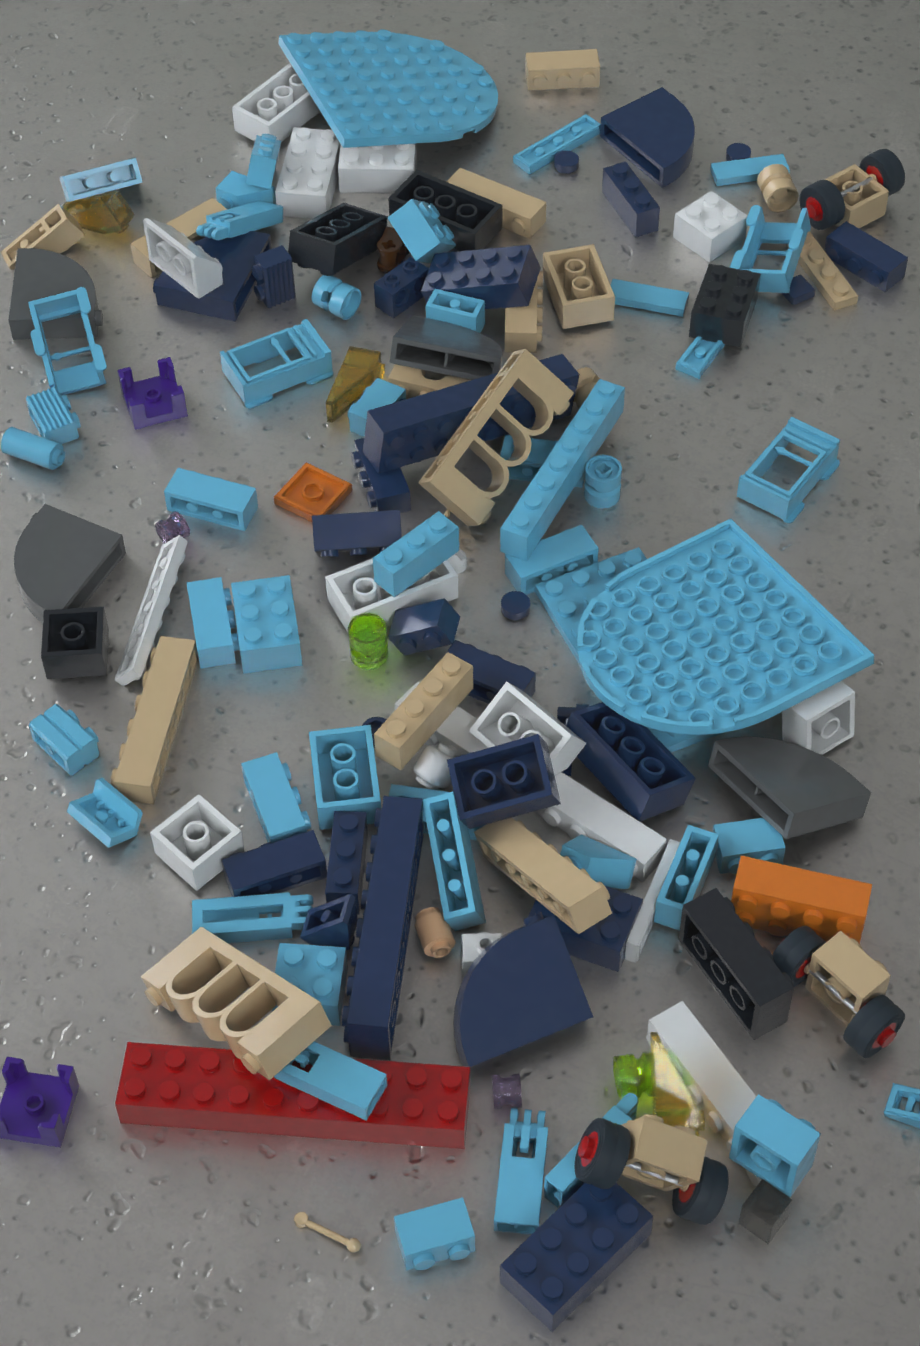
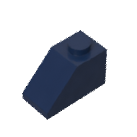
M348 894L308 910L300 938L310 945L346 947V951L350 950L355 940L354 934L358 921L356 897Z

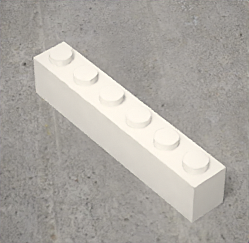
M682 1000L649 1019L646 1039L651 1049L655 1053L659 1052L665 1059L666 1067L674 1079L679 1078L686 1087L685 1091L689 1100L695 1106L699 1105L704 1111L710 1128L715 1133L719 1132L725 1139L726 1147L730 1153L735 1125L752 1104L756 1095ZM746 1170L751 1183L756 1188L761 1187L767 1197L778 1191Z

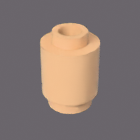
M437 907L421 910L415 916V929L425 955L434 958L447 956L456 942L449 924L444 920L443 913Z

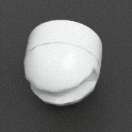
M461 549L448 558L457 574L467 568V557Z

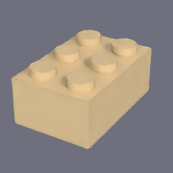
M594 244L543 253V279L562 329L614 320L615 295Z

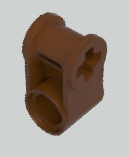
M386 227L382 237L377 242V250L379 251L377 267L380 271L388 273L401 264L406 255L410 253L396 230L392 227Z

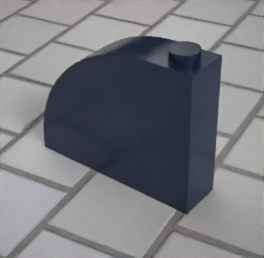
M663 87L601 117L600 137L661 188L677 180L688 168L693 156L694 121L684 104Z
M250 231L233 238L214 240L205 237L195 241V245L201 246L204 252L221 263L223 268V284L198 299L162 271L159 278H156L153 284L157 305L236 322L257 283L251 269L255 264L253 256L272 249L271 236L268 233Z
M542 912L523 919L525 926L515 929L491 943L468 969L457 994L453 1019L454 1039L462 1066H475L593 1018L554 915L544 918Z

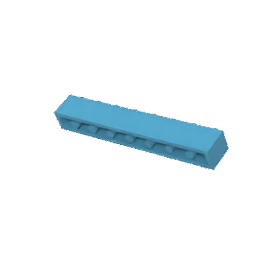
M602 379L598 380L501 526L500 552L524 561L528 560L585 472L587 461L596 455L623 413L625 387Z

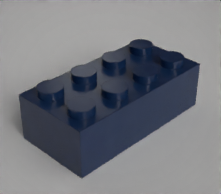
M531 245L436 253L433 256L421 293L426 302H428L434 289L485 300V310L529 306L541 267Z
M603 702L571 712L566 727L586 742V745L577 757L636 820L640 822L684 805L696 778L647 727L619 715Z
M584 1183L500 1264V1284L553 1332L651 1234L653 1215L617 1183L609 1189H601L592 1184Z

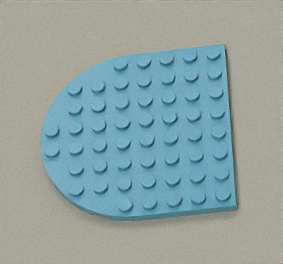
M384 29L378 32L358 30L349 33L336 31L323 34L313 32L311 34L290 33L288 35H279V46L343 148L457 140L463 138L464 133L470 131L477 133L485 128L496 113L498 90L491 76L484 70L482 65L476 63L463 53L444 45L442 41L393 33Z
M731 518L630 567L605 584V590L596 599L592 598L587 605L577 632L579 665L587 684L595 695L613 711L630 721L645 727L675 734L702 735L725 733L758 724L874 664V654Z

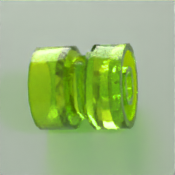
M371 613L361 614L353 618L348 626L351 661L361 669L371 670L381 667L388 658L387 626L385 621L378 615Z
M661 1049L642 1052L640 1058H636L633 1054L613 1057V1073L619 1100L628 1093L635 1094L638 1099L644 1092L649 1097L669 1094L668 1069L664 1053Z

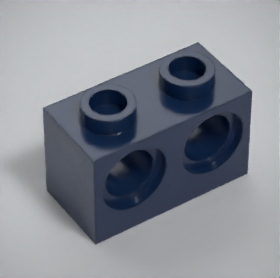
M409 257L374 282L375 307L393 319L423 298L421 290L429 268L415 261L414 258Z

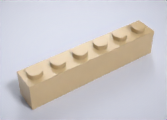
M160 636L157 647L152 648L150 655L151 667L149 671H145L143 676L142 695L138 694L136 697V713L134 719L130 718L128 722V738L126 743L121 744L119 751L120 763L118 768L113 769L111 775V785L132 802L155 803L199 659L195 640Z
M513 818L487 824L474 832L484 858L576 933H582L612 914L607 901L610 899V894L605 885L600 881L595 882L591 879L585 869H578L568 856H561L552 844L547 845L535 831L531 833L521 820L516 821Z

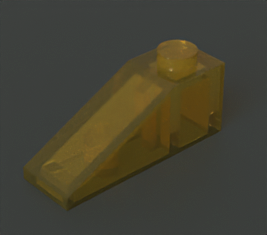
M119 191L65 202L62 205L78 221L81 229L101 234L115 232L119 234L124 232L129 227L128 223L135 216Z
M349 347L326 400L327 422L333 423L349 410L353 403H356L361 398L367 386H371L377 378L383 379L385 364L381 363V352Z
M650 1032L653 1115L663 1118L664 1124L669 1126L691 1128L696 1132L695 1135L699 1136V1131H705L704 1110H698L693 1095L657 1032Z

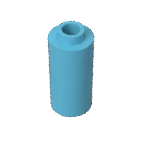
M14 427L8 428L2 437L1 450L10 456L51 470L61 466L65 460V451L61 443Z

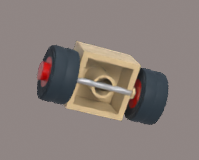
M879 149L864 157L859 167L854 164L825 180H819L805 187L800 193L801 210L802 208L808 209L810 225L817 230H825L833 225L838 228L846 221L857 228H861L884 216L888 197L901 190L904 186L905 172L902 163L892 151Z
M801 926L779 943L772 953L776 966L781 972H786L790 976L794 987L807 979L805 988L847 1026L843 1039L861 1057L869 1058L875 1055L894 1040L905 1020V1013L885 996L891 975L881 962L873 960L864 952L861 945L855 939L849 938L840 931L826 942L810 927Z
M644 1114L641 1118L628 1120L627 1123L621 1125L603 1118L593 1120L586 1128L580 1140L575 1157V1175L580 1181L601 1189H609L615 1185L622 1175L663 1191L673 1190L672 1207L674 1213L683 1219L691 1220L700 1225H707L717 1217L724 1204L729 1185L727 1167L719 1161L705 1157L707 1139L696 1136V1132L691 1128L684 1126L672 1127L664 1124L663 1118L651 1114Z

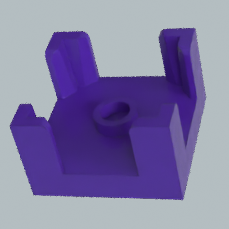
M171 357L157 361L160 376L136 382L133 381L130 367L117 370L121 392L135 430L188 417L184 391L181 385H177Z
M6 1057L2 1069L6 1088L0 1103V1139L61 1148L79 1089L74 1067L58 1064L56 1067L58 1077L28 1072L23 1059Z

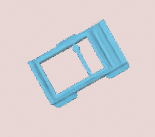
M754 205L750 208L746 220V225L750 226L744 246L742 250L735 252L730 268L761 273L758 292L789 293L807 233L811 229L808 209L802 208L797 223L765 222L762 207ZM761 243L789 244V249L786 251L759 250ZM757 255L786 256L782 270L753 269Z
M79 287L76 290L29 301L28 304L35 328L31 331L30 335L36 355L42 356L50 388L56 387L62 396L107 384L103 373L107 368L102 347L95 343L88 313L91 311V305L87 290L84 287ZM81 313L89 346L63 353L56 352L50 356L42 322ZM91 351L92 362L54 371L52 360L59 361L64 357Z
M308 319L302 320L301 324L294 325L292 328H286L228 350L226 353L224 350L220 351L222 371L248 409L270 402L273 399L272 394L306 381L307 384L313 385L333 377L331 350ZM296 347L303 357L291 361L285 351ZM279 354L286 362V364L249 377L243 368L253 363H261L279 356Z
M791 416L788 424L745 474L739 477L737 497L783 519L785 523H792L804 509L803 499L820 479L828 480L839 467L840 461L837 459L840 439ZM791 442L818 455V457L812 463L785 450V448ZM782 454L808 466V469L789 491L760 478L772 466L774 460Z

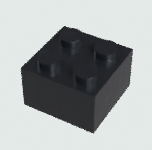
M104 606L44 610L41 659L47 679L107 676L109 628Z

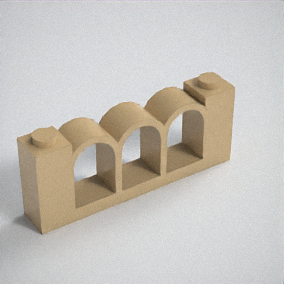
M527 349L514 351L418 483L467 526L484 524L492 514L490 510L495 504L491 498L500 495L507 487L509 482L508 467L520 465L528 458L531 452L530 437L543 434L550 427L553 416L561 415L567 410L570 405L569 399L574 392ZM512 386L535 409L536 419L533 427L530 429L524 427L500 405V402ZM490 417L504 428L513 439L514 451L508 460L498 455L477 436ZM467 448L480 457L491 470L492 482L485 492L454 467Z
M203 927L196 930L141 976L147 987L144 993L156 1007L162 1005L170 1012L176 1009L182 1020L189 1023L199 1022L209 1039L227 1041L234 1055L241 1059L243 1065L252 1074L258 1072L268 1080H271L332 1026L320 1001ZM276 1005L278 1006V1007H277L274 1011H272L266 1018H264L259 1024H257L256 1026H254L253 1028H251L256 1022H258L263 1016H265V1015H266L270 1010H272Z

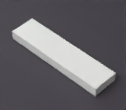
M670 839L627 939L625 960L636 963L640 958L654 924L656 900L680 845L678 841Z

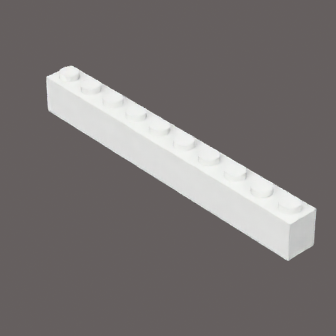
M419 681L395 703V710L420 683ZM458 706L425 743L427 746L432 745L438 747L439 743L445 744L456 751L454 758L488 748L469 732L478 719ZM560 772L555 775L561 804L534 812L543 817L550 826H557L566 832L571 839L582 834L636 858L633 876L644 882L659 865L666 850L667 839L564 773Z

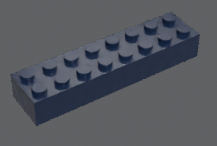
M563 354L539 360L574 392L569 399L570 405L567 410L561 415H554L553 420L570 416L580 374ZM498 373L368 410L363 453L376 472L380 474L438 456ZM512 386L500 402V405L524 427L531 428L536 419L535 409ZM490 417L477 436L485 442L508 435L509 433Z
M384 796L382 808H376L375 812L377 833L371 837L370 854H373L372 862H367L366 866L368 888L362 891L361 909L364 912L363 918H358L356 938H359L358 947H353L351 965L354 967V974L349 976L347 981L349 1006L343 1007L342 1026L345 1027L343 1040L344 1043H349L350 1057L391 1060L424 838L422 799Z

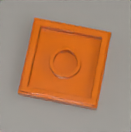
M306 462L274 496V504L312 522L313 515L332 514L353 491L352 484Z

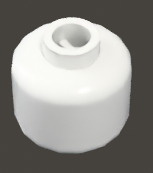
M439 743L438 747L426 746L413 767L417 775L416 781L432 790L448 788L451 784V777L447 759L454 758L456 751L442 743Z

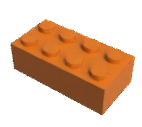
M741 855L731 902L742 922L746 921L751 928L769 932L774 936H788L797 928L808 926L826 942L842 931L846 936L855 939L860 944L872 884Z

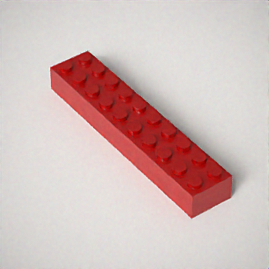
M127 1042L115 1106L120 1123L465 1149L471 1087L470 1067L352 1058L387 1074V1087L366 1121L274 1077L268 1080L258 1072L252 1074L243 1065L241 1059L234 1055L231 1049ZM294 1061L292 1063L293 1066L308 1073L313 1067L309 1063H307L305 1068H302L299 1062Z

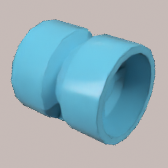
M323 275L316 282L311 298L314 305L330 311L331 314L343 320H348L358 310L362 295L358 288L348 283H343L341 279L335 276Z
M596 455L586 463L584 497L587 503L595 508H610L616 505L620 499L622 466L616 458L610 455Z

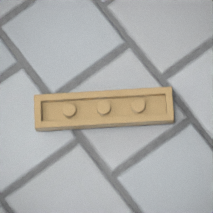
M808 232L798 260L800 266L834 311L857 304V293L812 233Z

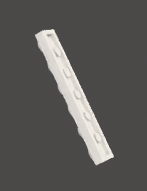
M180 535L161 546L114 679L122 686L134 680H140L147 670L146 662L152 648L155 647L154 639L163 623L161 618L164 610L170 603L171 598L169 595L171 589L178 580L177 572L179 566L186 556L184 552L188 541Z

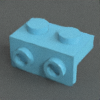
M104 778L96 780L93 793L69 802L67 809L68 814L108 848L136 837L143 815L141 809Z

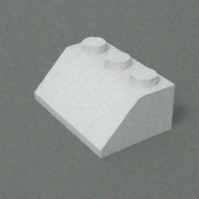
M150 218L143 220L149 260L198 299L223 284V268L216 258H212L204 252L201 246L195 245L184 233L178 232L172 226Z
M507 681L469 730L488 748L539 734L548 745L554 776L567 769L586 745V742L530 696Z

